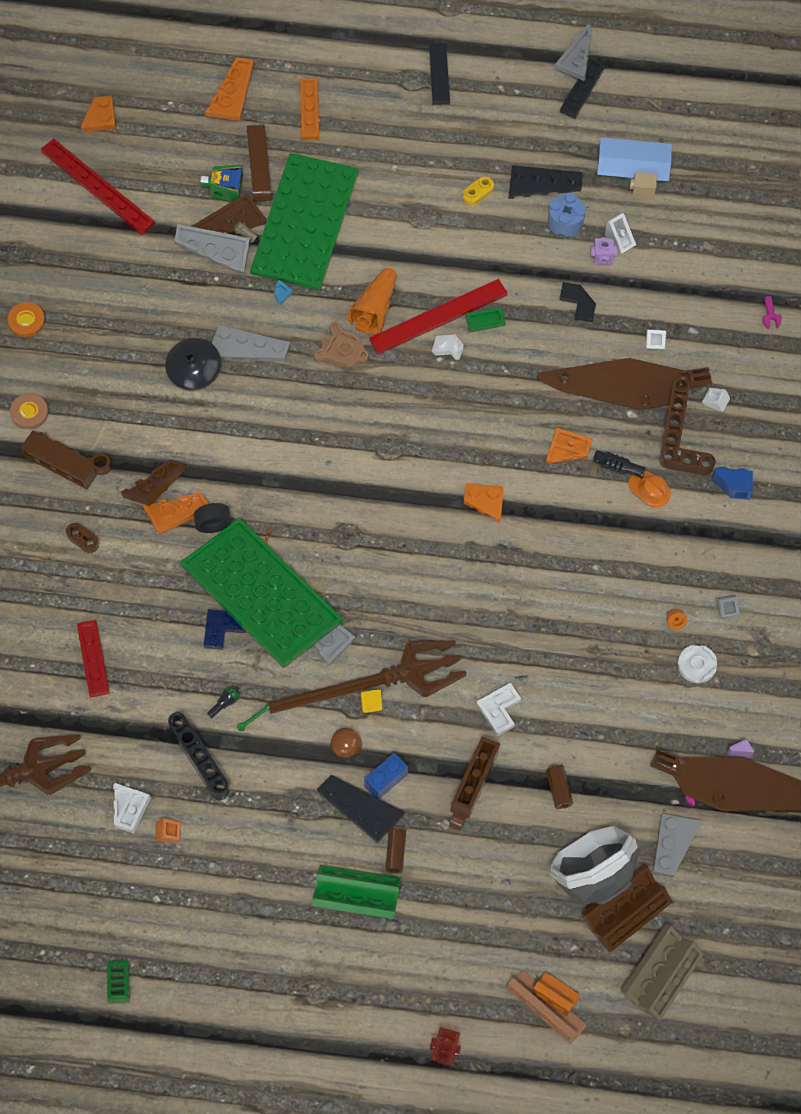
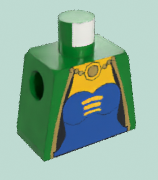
M242 165L214 166L212 176H201V187H210L212 198L228 202L234 201L241 195Z

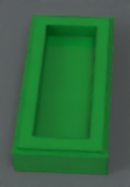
M502 307L466 313L465 315L469 333L506 325Z

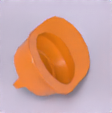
M645 471L643 478L631 475L628 486L634 495L651 507H663L668 503L671 492L662 477Z

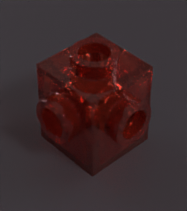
M440 1027L437 1038H432L429 1049L433 1051L431 1059L441 1064L452 1065L454 1057L458 1058L461 1045H458L461 1033Z

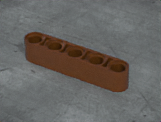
M265 125L247 126L253 201L272 200Z

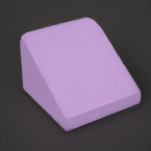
M746 739L730 746L727 752L728 757H743L746 759L752 758L754 750Z

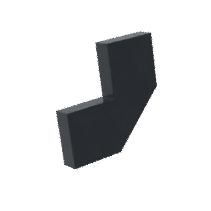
M563 282L559 301L576 303L575 319L593 323L596 308L594 300L581 285Z

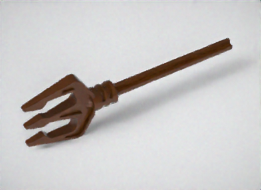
M412 641L406 644L401 664H398L396 669L391 666V670L382 668L379 674L269 702L268 707L270 713L273 714L380 685H385L388 688L390 683L397 685V681L401 684L406 683L407 686L421 696L428 697L464 678L467 673L466 671L450 672L448 678L427 683L423 676L441 667L452 666L461 660V656H445L437 660L418 661L415 655L433 649L443 652L455 646L456 641Z
M75 734L32 739L28 744L23 759L24 762L19 764V768L14 765L12 770L5 768L4 772L0 774V787L8 785L12 788L15 782L20 785L22 780H24L25 782L30 781L36 788L47 795H51L91 771V766L74 767L71 774L54 780H49L46 776L65 763H73L86 755L85 750L69 751L65 755L40 757L41 750L59 744L68 747L80 740L81 736Z

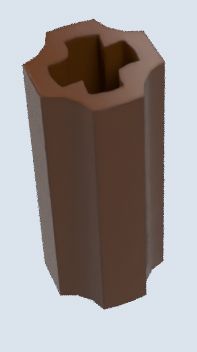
M554 765L549 767L546 772L555 808L566 809L571 807L574 803L564 766Z
M392 828L388 832L385 871L398 874L403 872L406 831L403 829Z

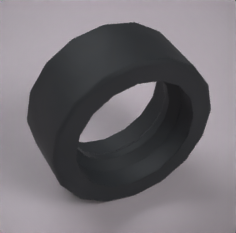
M206 504L196 509L193 513L196 530L202 533L219 532L232 523L229 507L226 504Z

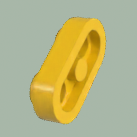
M481 177L463 191L464 203L474 206L489 196L494 190L493 180L489 177Z

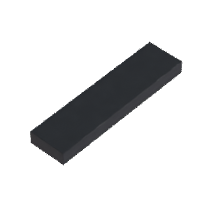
M446 43L429 44L432 105L450 104Z
M592 58L589 59L585 80L577 79L561 106L560 113L576 119L604 72L606 64Z

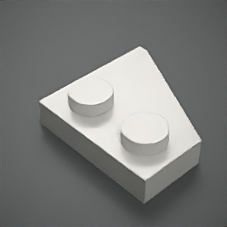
M114 783V825L116 828L134 834L151 797L149 794Z

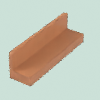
M522 971L515 979L512 978L507 985V990L570 1045L586 1028V1024L574 1013L570 1012L568 1016H565L533 995L532 991L537 981L525 971Z

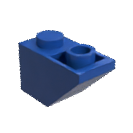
M727 467L714 468L712 480L730 498L750 500L753 491V471L744 468L737 470L728 469Z

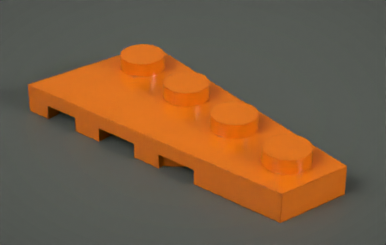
M236 57L227 73L226 79L221 83L217 94L214 95L211 105L207 107L205 116L235 121L241 120L254 60Z

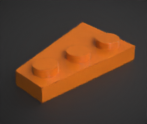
M202 493L179 496L175 500L166 501V499H162L150 506L142 504V507L160 535L194 519L193 513L195 510L208 504Z

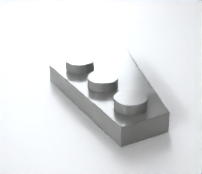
M667 814L661 815L653 874L674 877L702 821Z

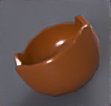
M351 728L337 730L330 741L332 751L338 757L351 758L353 755L359 754L363 744L361 736Z

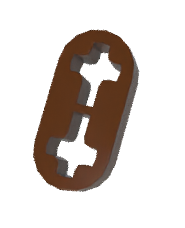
M72 523L67 526L66 535L70 542L87 553L97 551L99 542L96 535L78 523ZM78 530L80 536H78L77 534H73L72 536L71 531L76 532ZM85 540H87L88 542H91L93 540L94 545L89 544L87 546Z

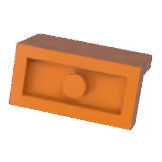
M544 973L532 991L533 995L565 1016L569 1015L580 998V994L548 973Z

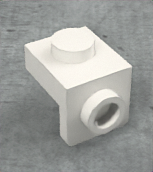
M456 335L436 336L432 352L434 355L451 354L455 360H459L464 345Z

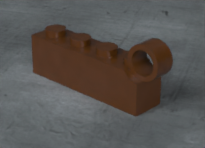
M32 430L20 447L22 456L86 490H88L97 475H105L111 470V462L108 455L98 453L92 458H86L77 450L68 449L60 441L49 439L42 432L37 433ZM99 461H105L107 463L104 467L101 468L95 466L96 463Z
M481 737L452 801L450 812H453V816L449 824L450 828L461 831L466 818H470L498 756L500 743Z

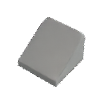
M736 595L715 598L721 619L740 615L738 597Z

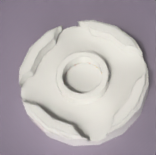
M690 645L679 655L678 670L682 677L689 682L705 683L716 673L717 658L713 651L706 646Z

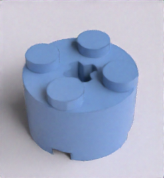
M567 193L557 196L551 201L548 226L552 232L557 235H565L564 237H571L581 231L586 212L582 200L576 197L574 193Z

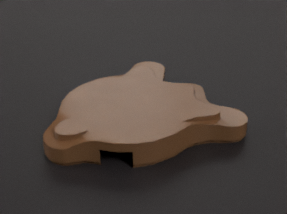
M338 322L330 323L329 328L332 337H322V348L315 351L314 359L316 361H329L340 367H352L356 364L367 362L369 354L364 349L361 339L353 333L344 331Z

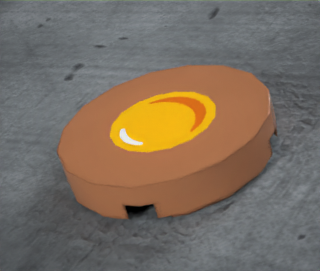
M23 394L17 397L10 407L12 421L22 429H36L48 417V406L39 395Z

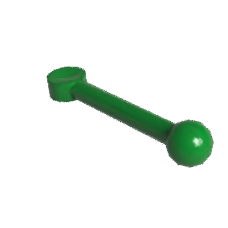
M268 703L247 721L239 723L237 725L238 730L244 731L245 726L264 712L269 711Z

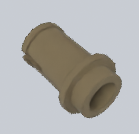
M239 221L233 229L235 234L250 238L249 243H252L256 239L257 233L245 226L246 223Z

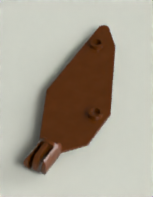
M632 358L545 371L537 375L539 381L561 392L638 410L668 406L672 385L677 377H686L690 382V389L713 385L709 367L682 370ZM681 385L676 386L679 390L685 389Z
M658 748L653 758L654 762L651 764L652 768L674 776L685 796L721 811L801 810V780L743 757L681 758Z

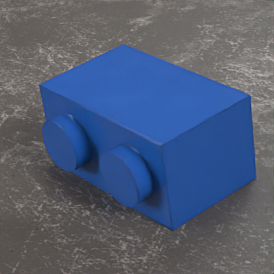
M393 753L364 778V787L374 797L380 799L408 775V766Z

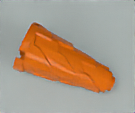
M392 268L382 269L350 308L347 318L351 325L353 322L356 324V330L365 334H376L378 330L379 332L381 331L397 279V274Z

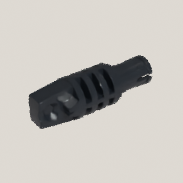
M596 450L593 457V462L600 464L601 467L617 473L620 472L623 475L628 473L643 478L646 467L634 464L628 458L620 457L617 454L614 455L611 452Z

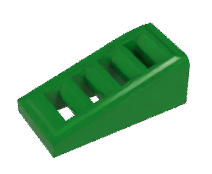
M128 960L107 962L108 1004L130 1003ZM124 966V970L112 971V967ZM124 975V978L112 979V976ZM124 982V986H112V983ZM124 990L122 994H113V991Z

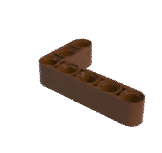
M680 376L674 380L671 389L659 463L666 469L709 475L713 472L716 464V459L712 454L679 448L690 389L689 380L686 377ZM681 385L685 389L679 390L676 386ZM678 402L682 405V407L677 408L673 405V403ZM676 420L679 424L673 425L670 421ZM672 437L676 442L671 443L667 438ZM671 455L673 460H666L664 456ZM688 458L692 461V463L687 464L683 461V459ZM702 462H708L711 466L705 467L702 465Z

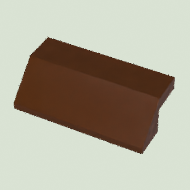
M642 864L634 871L631 879L632 885L606 903L597 904L594 902L581 913L588 928L610 953L673 903L666 888L655 881L649 867L645 864Z

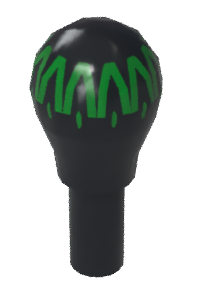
M232 686L225 688L217 700V704L207 712V715L212 719L222 709L235 704L240 698L238 689Z

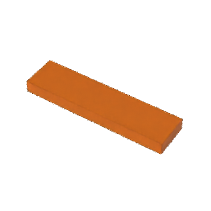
M300 78L301 140H319L318 78Z

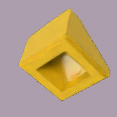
M377 689L361 693L363 713L382 710L381 690Z

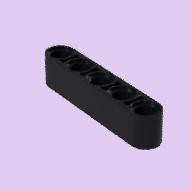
M180 712L172 713L168 718V724L173 737L212 797L216 800L227 798L229 795V785L225 776L187 718ZM177 721L183 723L179 727L173 726V724ZM187 737L193 738L189 743L183 741ZM197 753L203 754V757L200 759L194 758V755ZM208 769L214 770V773L211 775L204 774ZM222 785L225 788L222 791H216L215 787Z

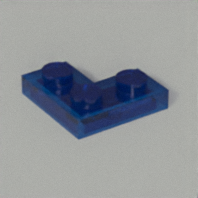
M208 609L204 648L224 650L226 632L245 633V630L226 611Z

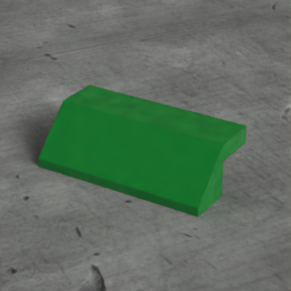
M320 865L312 898V906L394 919L401 878Z

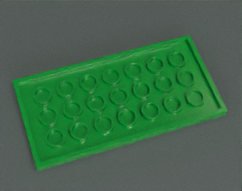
M289 153L250 269V274L321 291L356 183L359 168Z
M240 518L180 561V566L283 669L343 623V618Z

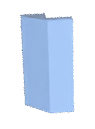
M601 137L597 175L634 178L635 172L657 174V180L669 181L672 144Z

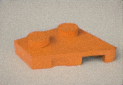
M112 95L94 97L82 122L81 131L91 132L116 129Z
M556 428L546 463L551 464L587 458L593 439Z
M465 483L464 504L477 509L483 515L487 514L493 517L497 523H501L504 486Z

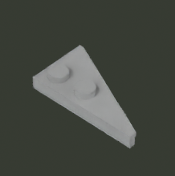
M588 24L556 62V70L580 80H585L592 35L591 25Z

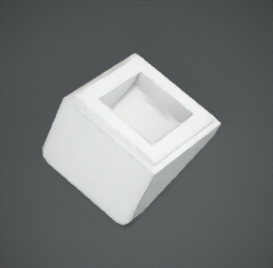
M646 330V348L665 349L666 331Z
M709 388L702 403L723 412L730 397L725 389Z

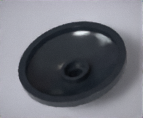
M188 338L177 343L168 353L165 363L166 373L170 381L178 388L188 391L200 390L210 385L217 378L221 369V357L217 348L211 342L202 338ZM194 357L193 360L188 361V358Z

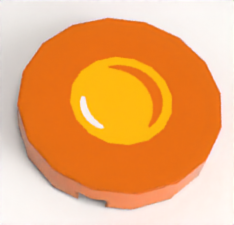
M29 302L19 303L14 306L7 317L10 330L19 337L34 336L40 329H43L45 324L42 309L36 304Z

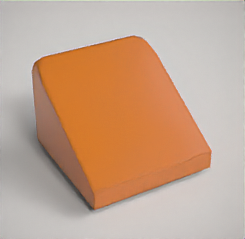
M165 818L156 822L155 841L180 842L181 822Z

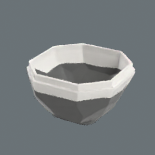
M616 826L590 831L557 853L550 865V874L564 892L572 898L585 904L594 902L597 904L606 903L632 885L631 879L639 854L636 840Z

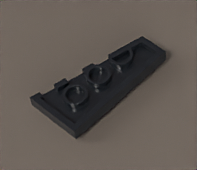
M512 165L508 199H514L515 196L531 197L533 194L549 195L551 192H557L558 194L579 192L582 189L583 172Z
M330 775L317 789L319 794L377 844L389 832V829H392L405 815V812L333 775Z

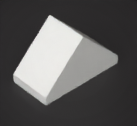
M620 213L607 221L605 236L608 239H613L614 246H617L619 253L622 254L636 245L624 213Z

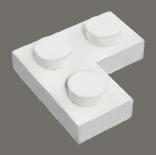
M509 683L477 701L476 705L497 737L514 728L515 724L506 712V709L521 702V698L513 685Z

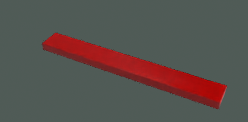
M54 138L41 148L42 154L138 233L144 235L155 225V221Z
M499 279L494 280L369 337V341L377 355L456 320L466 315V313H471L508 295V292Z

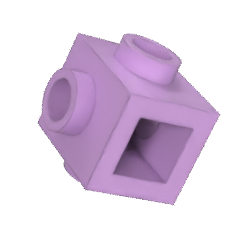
M605 237L595 238L594 246L590 248V256L593 257L594 266H612L613 257L617 256V246H614L613 239Z

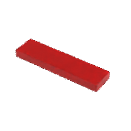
M92 620L76 623L89 696L92 698L110 694L97 622Z

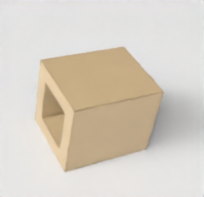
M635 172L634 179L631 178L630 189L633 190L632 197L654 199L657 174Z

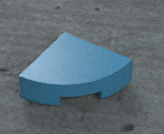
M280 280L276 283L274 290L277 303L281 305L293 294V290Z

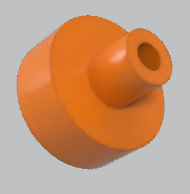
M674 609L667 614L666 621L671 629L679 630L686 625L687 617L682 610Z

